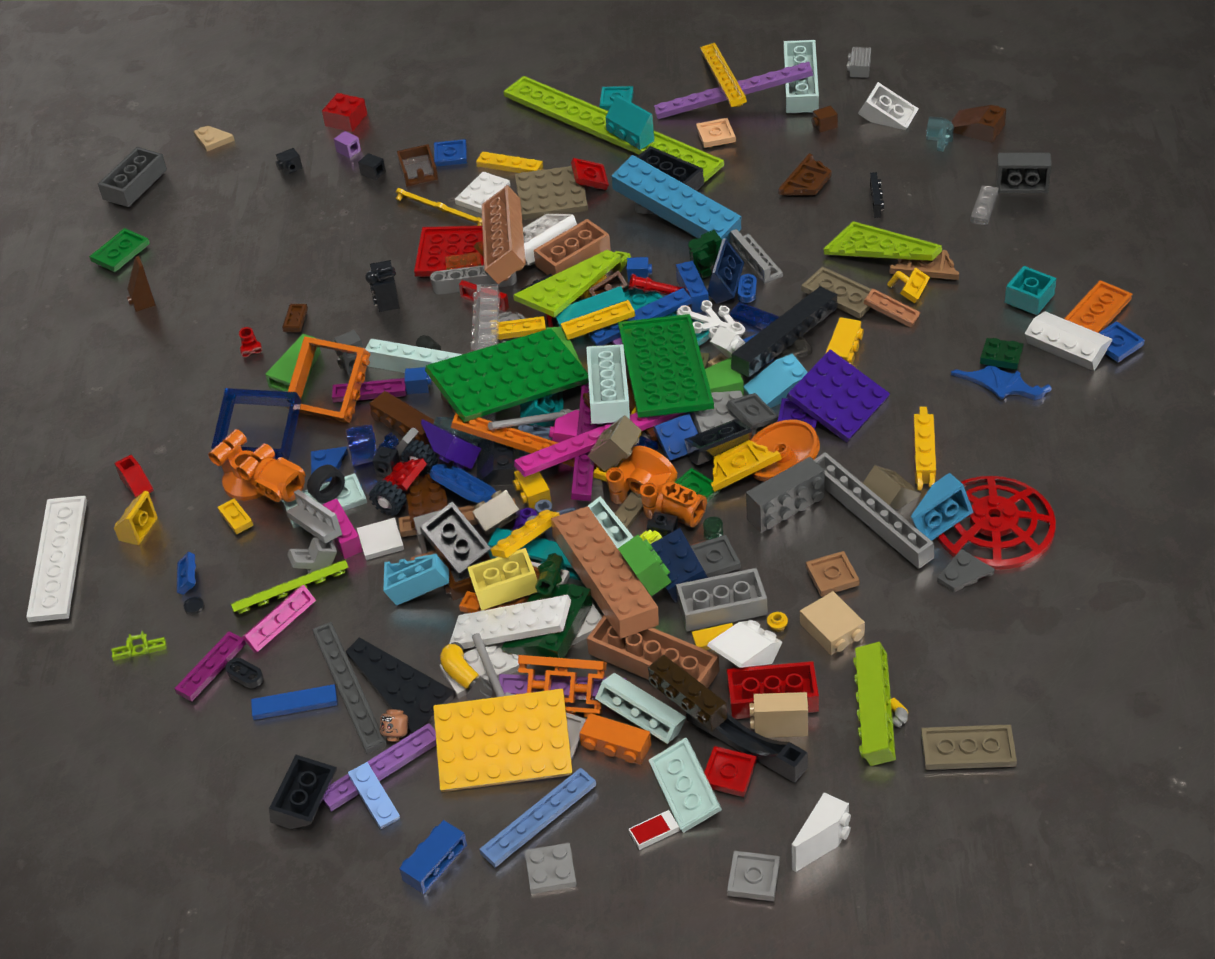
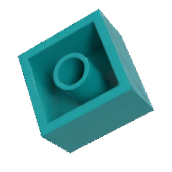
M1023 266L1006 286L1005 303L1038 315L1055 295L1057 278Z

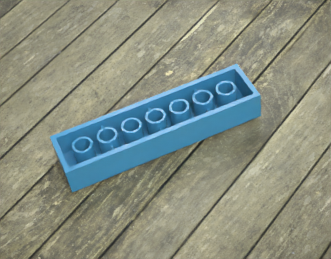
M634 155L611 176L613 190L698 239L701 238L702 234L715 230L722 240L726 238L730 242V231L735 229L741 230L740 215Z

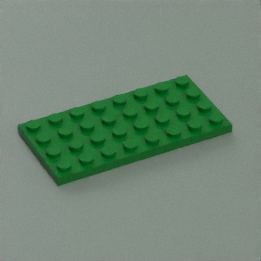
M690 314L618 322L638 418L714 409L713 397Z
M552 328L428 364L425 368V372L463 422L589 383L587 371Z

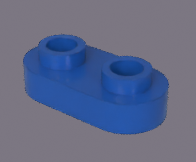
M744 274L740 277L738 299L741 302L750 303L756 298L757 278L754 275Z

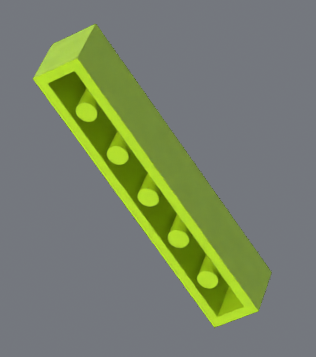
M879 641L855 648L856 657L853 658L854 666L857 669V674L854 675L856 685L858 686V691L856 692V699L859 704L857 716L861 727L858 728V733L862 740L859 750L861 757L865 758L870 766L896 760L887 653Z

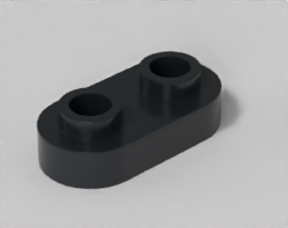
M242 658L231 659L226 664L228 676L247 688L258 687L263 682L264 678L261 669Z

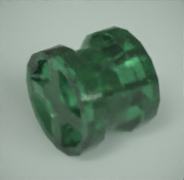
M709 517L704 520L703 529L706 540L723 536V522L720 518Z

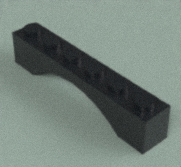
M686 712V719L690 723L742 753L757 756L758 762L794 783L808 768L807 751L791 742H782L763 737L742 725L728 712L727 719L713 731H710Z

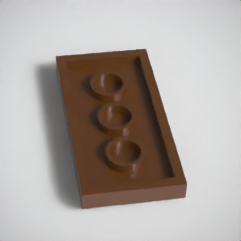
M430 473L417 476L406 490L411 528H415L414 517L442 510L448 505L445 486L434 481L430 477Z

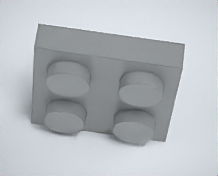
M570 843L525 850L531 894L577 887Z
M734 851L727 896L774 901L780 856Z

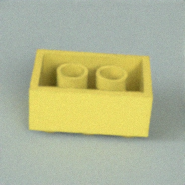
M526 548L516 551L507 558L497 557L467 567L481 611L537 592L535 588L537 577Z

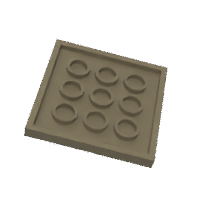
M572 165L515 174L518 197L521 200L522 220L540 218L545 214H569L588 211L584 186L576 183Z

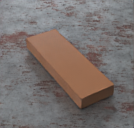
M873 288L863 303L910 328L913 327L921 313Z

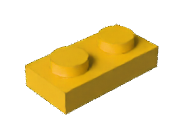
M235 498L217 507L219 513L236 535L254 526L251 518Z

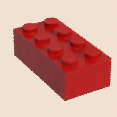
M813 661L727 669L731 716L734 719L750 718L749 703H754V694L807 692L808 713L819 712V693Z

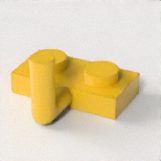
M917 268L912 271L909 277L901 271H897L888 281L887 285L893 288L898 280H901L905 285L900 294L916 303L930 277Z

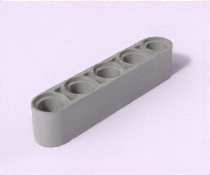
M484 266L436 271L431 274L430 279L435 294L460 292L459 283L462 280L490 289L516 284L517 275L515 272L507 281L497 284L484 270Z

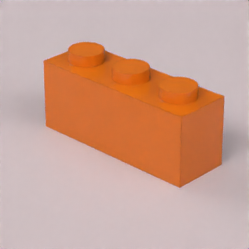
M591 713L588 715L579 733L581 746L586 749L596 750L607 756H615L629 763L642 765L651 746L650 731Z

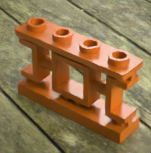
M518 655V672L528 673L527 693H533L534 689L551 690L552 675L570 676L569 698H565V707L566 702L575 703L576 692L587 693L586 704L595 705L594 709L566 707V712L575 715V712H584V717H588L590 713L595 715L597 713L602 714L603 703L598 700H592L594 678L605 679L604 674L607 662ZM527 665L555 667V670H546L545 681L535 680V669H527ZM569 668L597 670V674L588 673L587 684H577V673L569 672Z

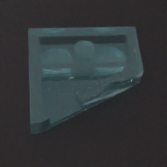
M436 417L433 423L472 444L483 439L451 428L454 419L451 417Z

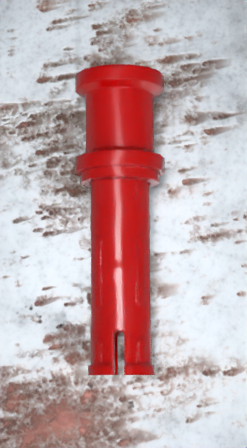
M635 274L631 275L629 281L630 290L633 288L643 290L644 293L651 291L669 295L684 288L655 282L650 277H637Z

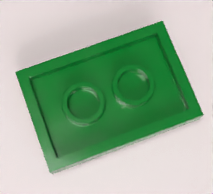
M124 228L89 257L91 262L116 272L148 246L150 242L148 238Z

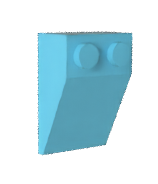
M792 353L775 360L745 384L744 390L748 395L756 393L772 408L780 405L782 398H786L791 389L808 372Z

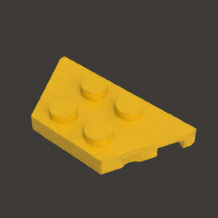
M748 440L715 456V467L712 473L714 480L711 483L713 491L716 492L781 460L780 453L778 451L774 453L768 451L766 446L757 445L755 442Z

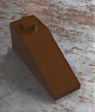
M139 256L135 257L127 288L130 295L127 296L130 306H134L136 312L156 305Z

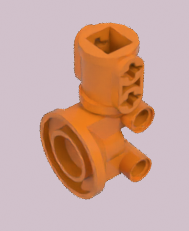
M235 429L208 453L209 459L215 465L222 466L224 472L222 484L226 494L236 500L248 501L266 496L275 502H280L281 500L291 502L296 499L294 491L298 489L302 491L304 488L306 474L300 466L282 457H279L277 460L274 459V450L265 443L254 452L243 451L241 447L247 442V438L238 429Z
M632 447L631 455L626 460H623L618 468H611L607 471L606 479L610 498L615 504H622L628 497L627 492L631 489L634 493L641 495L644 515L649 519H652L654 512L677 516L678 522L686 526L695 527L704 515L707 506L706 496L697 495L695 491L675 483L678 477L675 467L666 457L649 447Z

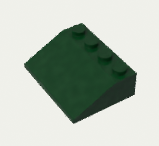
M574 584L556 585L549 595L544 596L538 592L531 594L527 602L563 595L570 597L571 604L564 630L506 641L502 646V651L516 655L565 658L592 606L591 589Z

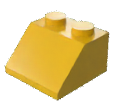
M144 491L136 497L125 509L119 521L116 522L114 530L119 541L140 545L158 517L148 491Z

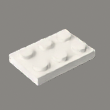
M482 172L455 198V204L482 213V204L506 185L510 187V180Z

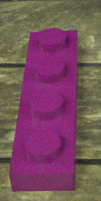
M405 378L363 382L360 388L359 400L375 399L384 391L395 397L406 396ZM348 383L333 385V403L343 402Z
M228 631L174 688L176 694L192 702L246 645L245 640Z

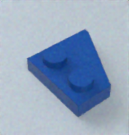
M347 446L311 451V474L320 466L327 464L333 465L338 470L342 465L341 460L344 456L348 455ZM332 477L327 479L325 482L331 481Z

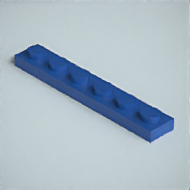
M681 288L635 310V317L623 321L664 317L677 311L683 305L688 306L692 304V298L684 288ZM618 323L589 332V338L595 346H603L620 338Z

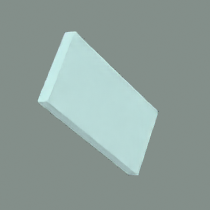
M355 473L345 476L344 488L339 496L335 498L338 499L344 511L367 503L366 496ZM330 482L322 484L320 491L326 488ZM308 490L302 491L303 493L317 501L311 494L308 493ZM296 499L291 502L283 500L286 511L298 505ZM290 519L293 528L300 526Z
M687 738L682 739L649 759V763L683 833L722 810Z

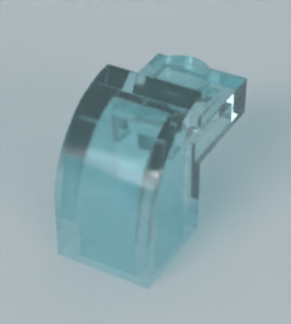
M929 117L926 140L938 141L937 151L944 152L945 145L953 142L954 126L951 121L945 118Z

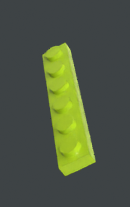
M342 560L230 603L233 612L238 611L240 614L250 610L249 606L257 603L258 606L269 603L268 599L276 596L277 599L288 595L287 591L296 590L301 585H305L307 588L306 584L313 581L315 584L321 583L326 580L328 575L333 574L336 577L344 574V569L349 567L346 560Z

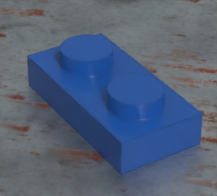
M187 552L177 563V593L182 595L189 589H192L196 583L195 554Z

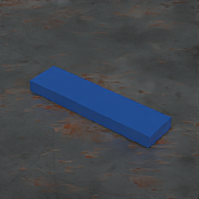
M335 684L251 699L253 720L338 705Z

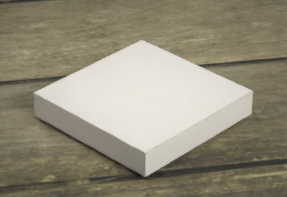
M395 518L357 528L366 560L404 550Z

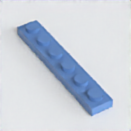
M579 768L479 849L480 854L496 868L596 786V780L582 768Z

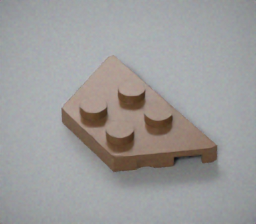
M942 250L933 261L898 259V263L895 266H890V274L901 271L905 275H910L917 268L931 278L959 280V271L955 270L954 263L949 258L947 250Z

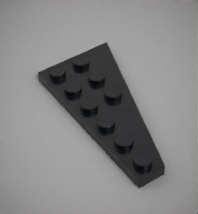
M360 637L346 650L347 657L363 673L369 684L376 689V692L390 709L403 710V714L408 716V730L411 734L435 720L434 705L449 704L456 697L454 690Z

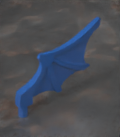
M987 365L984 369L972 372L951 371L952 376L981 385L992 391L999 399H1004L1007 395H1020L1035 401L1052 391L1049 384L1041 388L1038 385L1030 387L1022 380L1019 371L1008 373L996 366Z

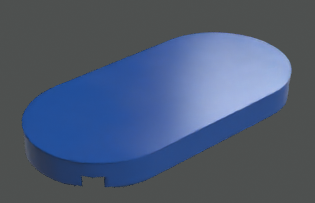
M445 464L432 466L430 477L434 481L467 500L476 503L484 501L486 503L492 499L491 495L496 492L492 486L458 467L452 466L450 469L446 468L447 465Z

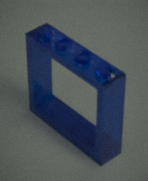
M225 388L212 442V450L227 437L234 404L290 407L281 449H273L275 452L274 459L277 460L279 457H282L289 461L301 406V399L297 392ZM241 447L243 451L254 452L258 449V447Z

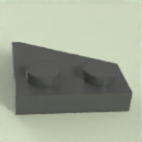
M961 549L937 577V582L956 592L963 589L966 585L978 582L979 578L986 575L992 576L995 569Z

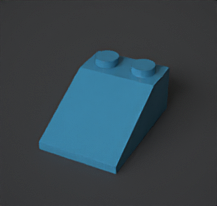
M948 473L931 486L911 515L914 526L932 541L972 514L973 509L964 485L951 473Z

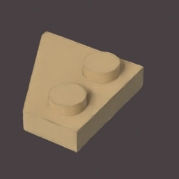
M208 125L193 131L195 137L206 151L235 141L233 134Z

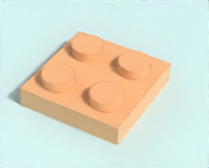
M728 118L696 124V129L704 148L736 142V137Z

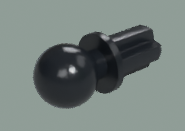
M395 268L370 270L365 275L366 281L370 284L378 281L383 282L386 278L396 275Z

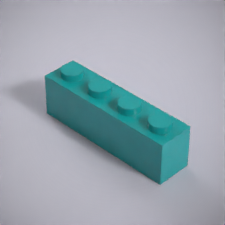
M619 286L570 304L556 316L559 327L561 323L624 302L627 299L622 287Z

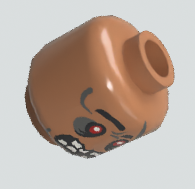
M388 709L386 713L381 715L380 734L386 736L387 741H400V737L407 735L408 716L403 714V710Z

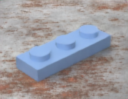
M368 762L348 772L350 780L380 830L400 820L399 813Z

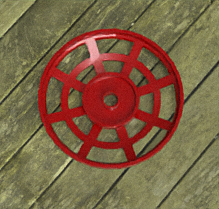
M980 476L961 481L964 487L987 482L988 485L977 486L966 491L969 501L973 503V513L966 517L970 518L972 527L966 531L960 522L955 524V529L962 536L955 544L950 542L944 533L936 537L941 546L950 555L955 557L969 541L980 547L993 549V559L974 557L995 570H1006L1029 564L1048 550L1055 535L1056 519L1049 502L1037 490L1023 482L1000 476ZM996 482L1013 485L1023 490L1019 492L1007 486L996 485ZM988 489L989 496L981 498L972 495V493ZM997 490L1007 491L1014 495L1007 499L997 496ZM1027 496H1035L1045 506L1049 516L1037 513L1034 504ZM1023 500L1029 507L1030 512L1018 510L1015 503ZM996 514L999 517H991L990 515ZM1019 518L1031 519L1030 526L1026 531H1023L1018 526ZM1043 521L1050 523V527L1045 539L1038 545L1030 536L1035 531L1037 522ZM979 532L991 536L992 542L976 538L974 535ZM1011 532L1018 536L1015 539L1001 542V536L1008 535ZM1023 542L1032 550L1019 557L1001 559V549L1014 547Z

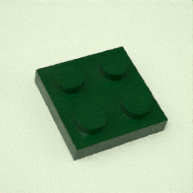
M986 338L980 357V364L1017 370L1024 343L999 340L998 338Z

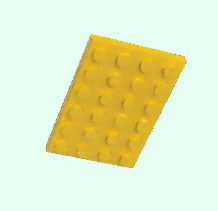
M563 689L433 706L441 792L563 777L573 774Z

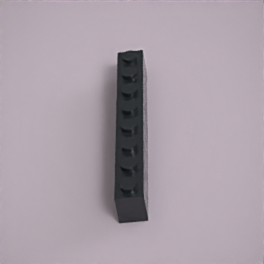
M821 286L734 351L731 355V369L747 377L759 371L761 367L769 363L778 354H781L793 342L834 312L838 307V294Z

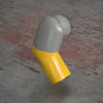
M892 698L891 707L895 712V716L892 718L893 724L901 727L903 723L907 722L908 711L896 698Z

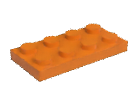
M1099 280L1064 319L1099 333L1130 302L1132 293Z

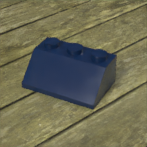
M726 238L722 240L707 290L710 298L716 304L735 297L744 267V261Z

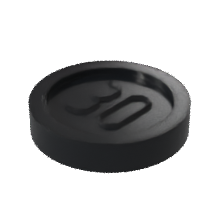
M191 597L184 602L183 607L187 614L195 615L204 609V602L200 597Z

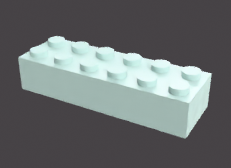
M815 40L784 41V68L810 62L813 76L785 83L786 113H813L814 110L819 109Z
M623 344L586 347L591 424L616 422L624 415L630 419Z

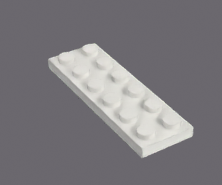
M568 595L458 615L449 644L458 642L462 645L463 649L476 647L472 639V635L476 633L480 634L484 645L561 632L564 630L571 599Z

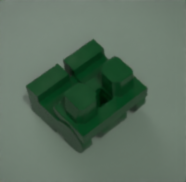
M715 230L701 235V238L692 239L688 243L690 261L694 262L702 278L712 275L710 267L715 265L722 239Z

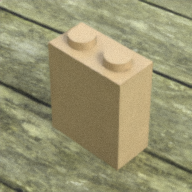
M834 591L800 610V625L830 655L844 650L846 646L854 641H859L864 636L865 622Z
M807 692L754 694V703H749L750 729H755V733L766 738L808 736Z

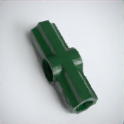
M556 553L549 554L547 560L538 566L540 576L535 585L538 593H542L544 596L552 593L553 588L562 581L560 571L564 564L562 556Z

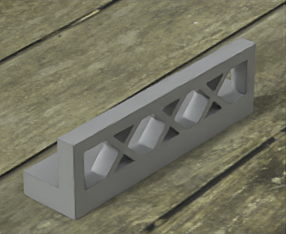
M737 229L730 231L732 247L764 284L783 277V272L750 234L742 236Z
M299 489L294 491L298 505L286 511L289 519L324 543L342 535L335 513Z

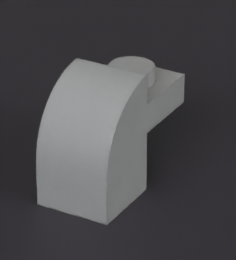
M313 538L308 549H289L287 555L293 568L307 569L308 573L331 565L337 550L332 540L324 543L318 538Z

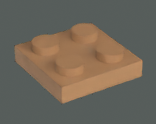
M844 551L806 562V569L821 597L832 591L839 592L860 585V580Z

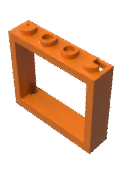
M304 336L283 406L290 411L350 423L352 415L355 414L356 402L360 398L361 385L365 381V371L370 363V353L361 347ZM317 347L357 354L340 412L300 404Z

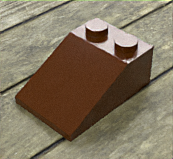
M987 105L959 110L946 128V131L993 143L1005 126L1006 109Z

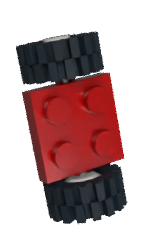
M418 440L411 441L401 454V459L404 462L397 463L393 467L392 473L386 476L383 481L380 480L370 491L369 500L372 501V505H376L375 508L377 510H381V513L384 514L386 512L388 516L390 514L391 516L397 515L407 501L405 493L401 492L407 490L418 475L429 474L432 466L438 463L437 454L433 453V449L428 448V444L425 446L422 441L420 443Z

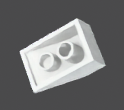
M878 82L858 114L872 123L906 130L919 108Z
M749 620L738 622L711 640L707 646L738 667L743 668L772 664L782 641L776 638L777 635L775 633L760 628L758 622Z
M823 793L792 843L793 871L797 872L838 847L842 839H847L851 829L848 826L851 818L849 803Z

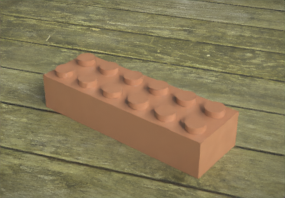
M605 615L587 637L590 655L648 680V667L663 654L707 688H709L720 671L719 655L655 628H649L620 639Z

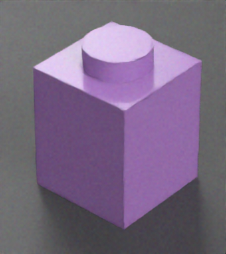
M344 131L334 138L336 152L348 158L361 151L359 138L353 134Z

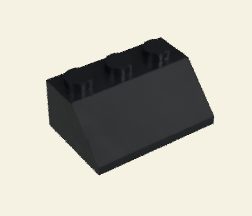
M734 419L686 438L684 441L689 459L696 465L707 464L715 456L750 440L752 429L739 420Z
M483 438L478 442V447L481 448V451L477 457V478L490 486L513 485V480H515L514 460H516V449Z
M295 755L269 807L270 823L289 829L311 825L337 771V767Z

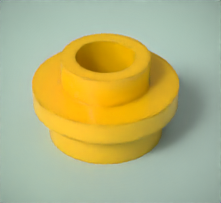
M773 612L767 617V624L771 630L780 632L787 626L788 618L782 612Z

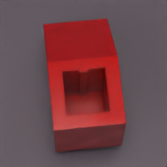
M132 455L114 463L120 479L135 498L144 491L149 493L154 491L140 464Z

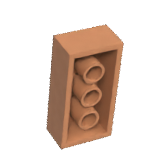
M586 219L534 249L535 265L547 275H555L605 250L610 251L609 234L589 219Z

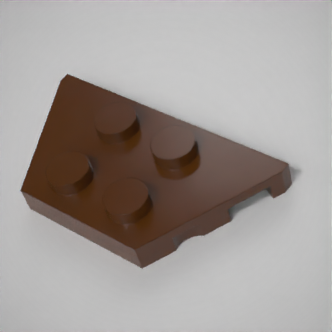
M809 153L780 186L778 194L816 195L830 179L832 171L825 167L822 162L815 161L813 155Z

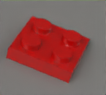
M577 158L572 159L571 165L577 184L607 190L609 183L603 164Z
M714 746L704 771L712 789L744 797L757 762V756Z

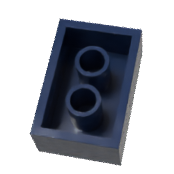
M681 528L651 544L653 550L663 561L662 563L670 571L667 576L671 583L666 588L675 603L677 602L676 584L708 578Z

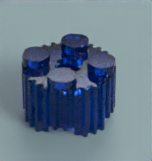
M372 425L346 429L352 465L372 463V459L378 451Z

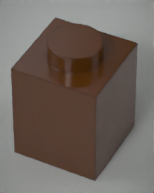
M831 105L814 110L813 118L811 119L812 125L820 133L838 128V114Z

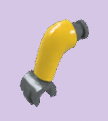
M458 642L446 645L440 654L441 665L446 673L466 690L471 687L467 693V699L472 701L491 698L493 687L490 681L481 676L479 677V674L465 661L462 645Z

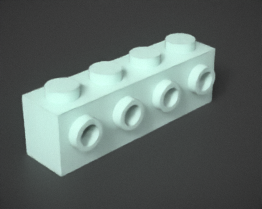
M616 673L602 681L595 697L599 702L644 730L650 731L652 735L667 744L679 735L686 716Z

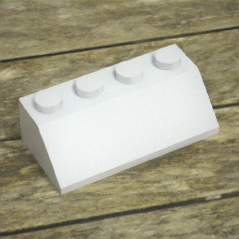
M1046 311L1033 318L1025 332L1028 344L1092 371H1095L1112 342V338Z

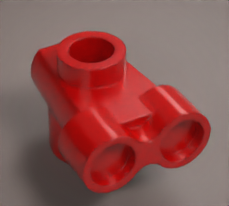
M242 328L239 331L242 344L240 347L241 355L248 357L252 353H261V343L257 341L252 328Z

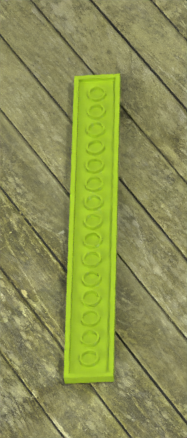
M526 76L521 77L503 91L504 97L640 155L649 146H652L703 168L704 183L724 166V160L654 131V142L639 150L607 131L605 117L608 111Z

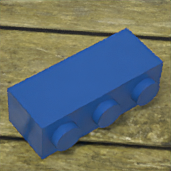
M689 261L676 264L677 282L680 287H684V290L692 298V304L689 305L691 311L695 313L702 312L701 304L704 300L709 301V293L694 262Z
M443 820L432 829L427 839L417 846L415 852L402 862L399 868L402 880L424 894L467 846L465 833Z

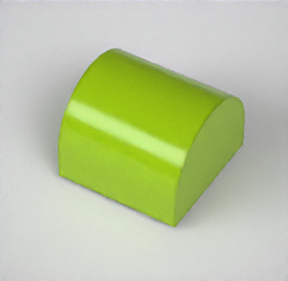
M615 251V253L621 255L622 261L611 270L613 272L618 270L621 272L627 266V258H631L630 253Z

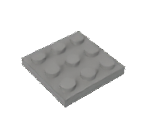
M742 392L711 393L714 409L691 412L698 432H704L734 419L739 420L726 404L729 400L743 397ZM757 428L752 429L751 435L756 434Z

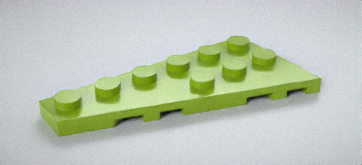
M853 221L823 250L824 255L933 261L942 252V245Z
M605 250L514 294V301L556 317L622 261L621 255Z

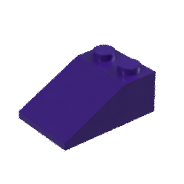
M422 419L423 429L433 451L440 455L439 459L450 463L452 460L454 461L453 465L461 469L464 466L472 469L481 448L446 429Z

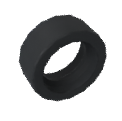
M333 465L320 466L308 479V493L320 503L332 501L342 492L345 485V477ZM332 477L330 484L320 491L322 484Z

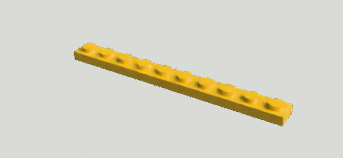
M712 43L700 47L702 55L730 106L740 107L747 103L745 94L717 45Z

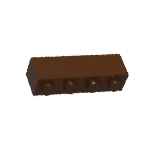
M386 391L369 403L371 415L375 420L381 421L388 428L397 431L401 436H405L414 427L419 431L414 441L418 440L419 443L422 441L425 446L430 444L421 421L424 419L438 426L437 421Z

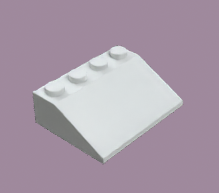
M545 214L523 227L525 265L531 266L535 264L534 249L577 225L573 214Z

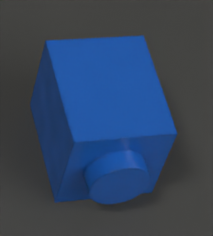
M648 257L627 258L628 283L632 274L642 278L652 275V264H649Z
M426 367L405 369L404 382L407 395L429 393V385H432V379L425 372Z

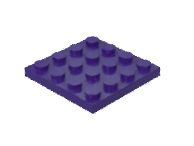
M830 349L791 389L786 398L847 443L887 400L890 393Z

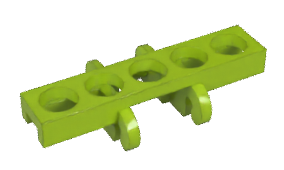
M141 631L140 635L132 636L129 634L126 646L111 649L112 659L116 661L166 650L165 637L147 640V634H144V631ZM142 639L143 644L133 646V640ZM138 648H143L141 652H136Z

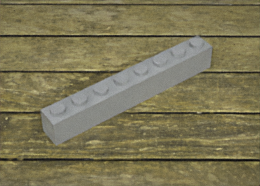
M826 452L814 459L825 470V489L913 565L920 569L934 559V543Z

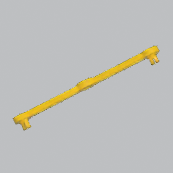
M401 188L396 190L397 197L395 199L400 202L402 198H409L442 212L477 223V226H482V218L450 208L441 202L436 203L406 192Z

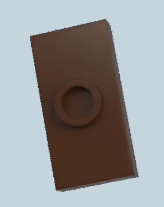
M307 304L289 305L282 326L283 332H301L308 310Z

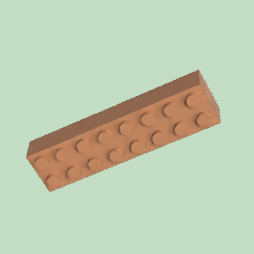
M508 185L482 204L484 270L497 284L507 281L513 273L522 270L526 264L521 200Z
M587 506L551 518L553 538L586 588L591 589L592 597L619 638L621 639L658 626L657 604L590 508Z

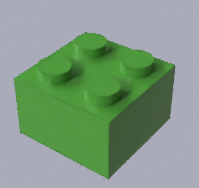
M636 535L618 548L651 596L671 583L667 576L670 571L662 563L663 561L653 550L647 539L643 541L639 535Z

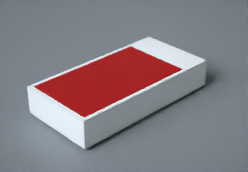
M669 810L628 829L639 850L680 831L677 822Z

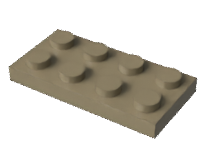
M823 266L801 285V291L807 294L812 293L820 286L838 294L837 308L859 319L871 309V307L863 303L872 289Z
M1011 725L921 728L925 770L1016 767L1017 765Z

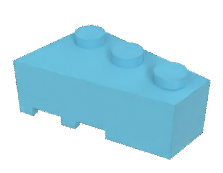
M437 554L415 557L412 561L401 559L399 563L393 564L390 561L384 562L383 591L396 605L449 583V568Z

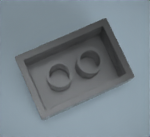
M998 153L996 193H1048L1052 166L1051 154Z

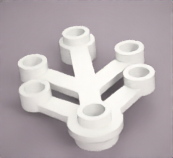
M708 300L702 302L701 310L709 317L692 312L690 307L686 305L681 306L677 310V315L690 314L692 319L701 321L693 322L696 334L709 330L708 335L710 338H713L719 326L736 333L739 337L745 333V327L732 319L729 315L730 309L727 306H720L718 310V315L723 317L726 322L719 319L712 310V302Z

